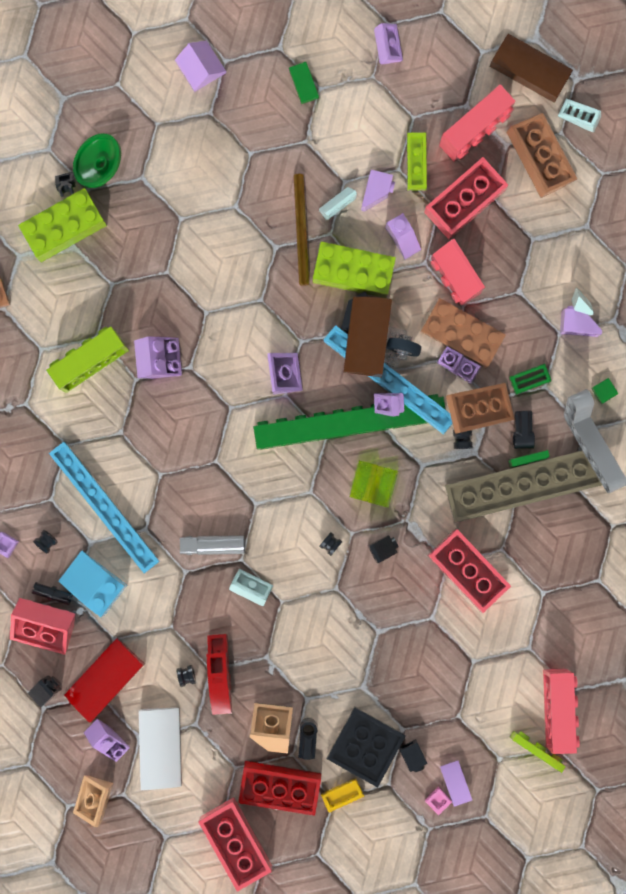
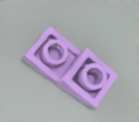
M446 347L437 362L470 384H472L481 369V366L466 359L462 354L449 347Z
M459 761L441 766L440 768L454 807L472 801Z

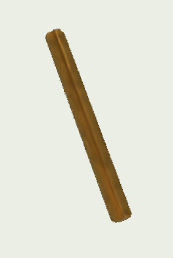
M299 173L294 174L299 285L306 286L309 285L304 175Z

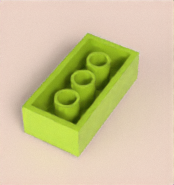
M83 188L18 226L34 255L42 263L107 225L89 193Z
M321 242L313 275V283L358 293L366 292L367 295L387 298L396 257Z
M112 327L102 328L98 331L96 337L84 340L81 343V347L69 350L65 354L66 357L61 360L57 359L49 364L50 368L46 371L58 389L68 393L129 351L119 334Z

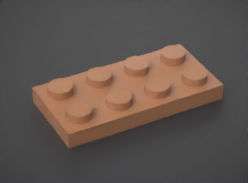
M441 298L437 301L421 330L423 334L455 350L486 369L506 336L504 333Z
M506 383L446 396L455 434L515 420Z

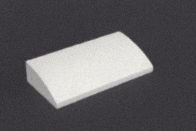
M179 708L140 709L141 790L181 787Z

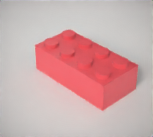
M500 84L443 133L439 146L453 162L458 158L462 160L469 153L468 150L472 146L474 148L483 141L482 138L486 134L488 136L497 129L496 126L500 122L504 123L510 118L516 101Z
M482 157L429 203L424 213L450 240L505 192L508 184L487 160Z
M458 529L452 531L427 555L482 613L511 587Z
M543 669L546 748L552 754L577 753V748L580 746L579 736H576L579 719L578 716H575V708H578V698L575 696L574 688H577V677L567 669Z
M234 797L200 816L198 822L237 892L272 872L270 860Z

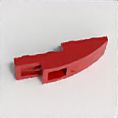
M207 635V675L212 715L232 714L228 635Z

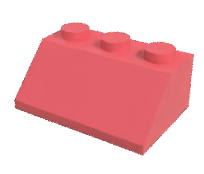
M455 239L449 241L432 255L431 265L435 271H439L442 275L441 281L444 286H449L455 303L459 302L462 306L480 295L484 290V284Z
M19 598L11 614L10 640L65 655L74 628L75 613Z

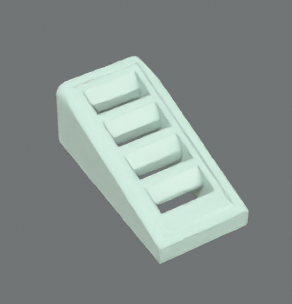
M566 98L558 117L594 132L600 121L601 111ZM571 106V107H573V108H572L570 114L568 115V114H566V113H567L569 107ZM576 110H580L577 117H574ZM583 113H586L584 120H582ZM592 116V117H594V118H593L592 122L590 123V122H588V121H589L590 117Z

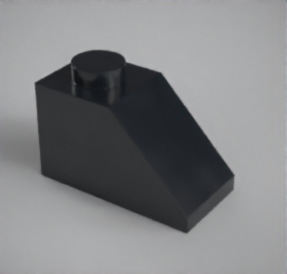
M389 535L367 545L376 563H380L398 553L396 549L399 548L395 538H390Z

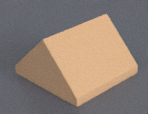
M84 775L73 813L92 826L98 827L103 821L113 783Z

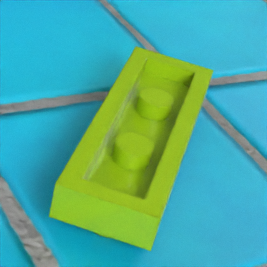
M407 133V190H426V133Z
M513 731L510 735L514 742L562 773L566 768L562 763L563 759L556 754H548L545 752L546 747L538 742L533 744L529 741L530 737L522 731L519 734Z

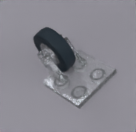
M390 326L388 328L384 363L398 368L400 360H407L408 356L418 357L422 346L412 342V337L406 336L407 331Z

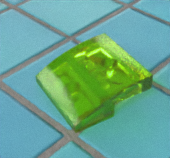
M359 460L349 497L389 508L399 471Z

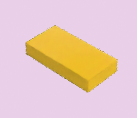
M354 778L321 793V796L330 813L364 797L357 778Z

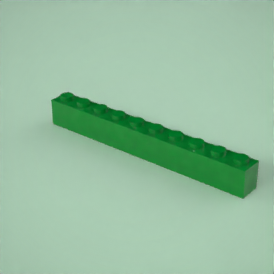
M438 394L428 395L429 398L445 409L444 396L439 397ZM371 404V408L363 409V406H356L351 408L352 411L344 412V409L333 410V414L325 415V412L314 413V417L306 418V415L295 416V420L287 421V418L276 419V423L271 424L268 421L257 422V426H253L256 448L257 450L427 424L428 422L405 404L404 412L399 413V416L375 413L374 404Z

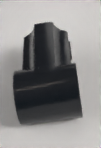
M516 411L513 447L514 449H534L535 434L532 432V411Z
M305 718L300 723L298 758L304 760L315 759L318 730L317 723L312 718ZM306 725H312L314 730L312 732H305L303 728Z

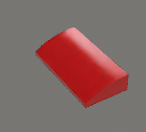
M116 638L64 696L91 723L145 663L121 640Z
M245 761L238 803L315 816L322 773Z

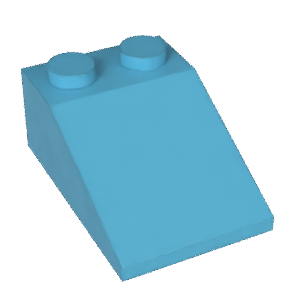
M84 551L79 553L58 581L99 617L105 616L128 586Z

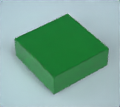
M609 378L591 388L601 404L619 394Z

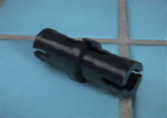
M35 582L33 586L35 589H32V594L48 598V601L55 600L67 605L70 604V598L73 597L72 593L58 590L55 586L49 587L39 584L38 582Z

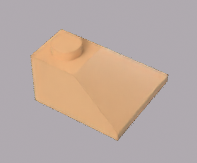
M254 703L250 738L267 751L288 753L293 708Z

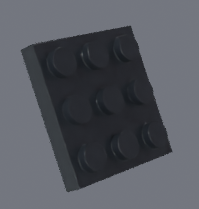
M354 706L326 759L378 788L406 735Z

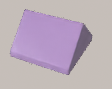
M207 40L188 43L175 59L194 92L226 73Z
M268 353L273 395L303 391L298 353Z

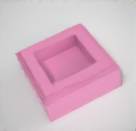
M438 786L425 799V802L440 815L452 803V800Z

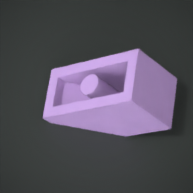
M375 170L370 171L361 211H367L387 199L389 192L393 193L395 182L392 181L393 175Z
M403 213L386 223L387 232L405 260L421 251L414 230Z
M567 306L561 312L560 334L598 337L602 334L601 328L588 314L575 311L573 306Z

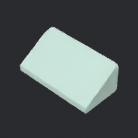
M347 187L320 207V213L326 220H329L354 201L357 192Z
M576 288L572 297L574 310L593 315L594 312L590 301Z
M239 569L229 590L258 605L264 606L273 585Z

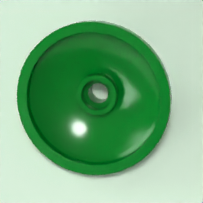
M104 133L87 139L78 149L73 161V174L77 182L87 188H97L107 183L116 174L121 162L122 152L119 142L111 135Z

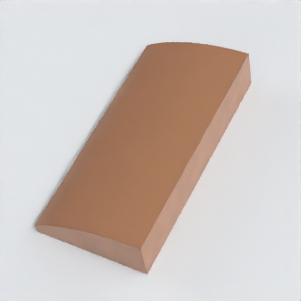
M543 113L511 126L506 132L540 198L577 180Z

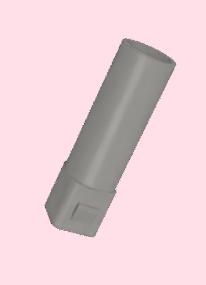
M244 535L180 537V554H245Z

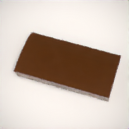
M507 34L489 66L554 103L573 72V69L510 34Z
M353 297L343 373L382 378L392 299Z

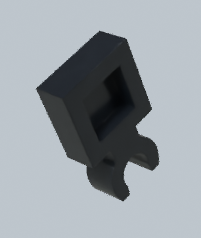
M73 172L55 176V185L61 197H64L65 192L74 194L73 188L76 187V179Z

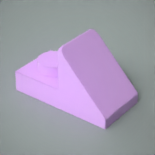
M375 393V413L399 416V413L404 412L403 393Z

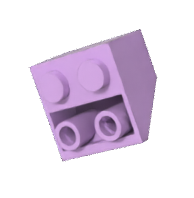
M148 336L134 340L138 378L153 379L182 375L178 338Z

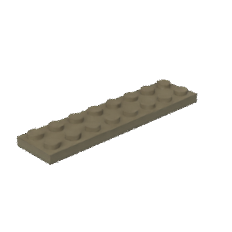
M579 451L445 485L453 520L456 523L601 486L602 484L584 452Z

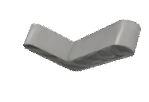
M585 389L568 397L564 417L607 493H611L626 486V477L590 417L594 400L591 393Z

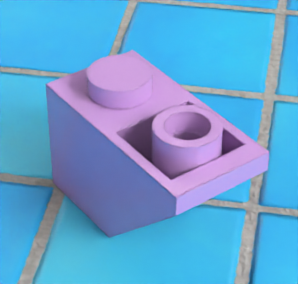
M96 719L84 732L94 749L116 762L130 748L110 726L99 719Z

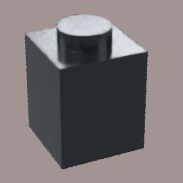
M416 739L399 748L410 772L414 771L416 773L425 768L424 765L427 764V761Z

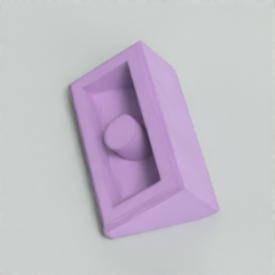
M379 24L374 29L380 64L403 61L397 24Z

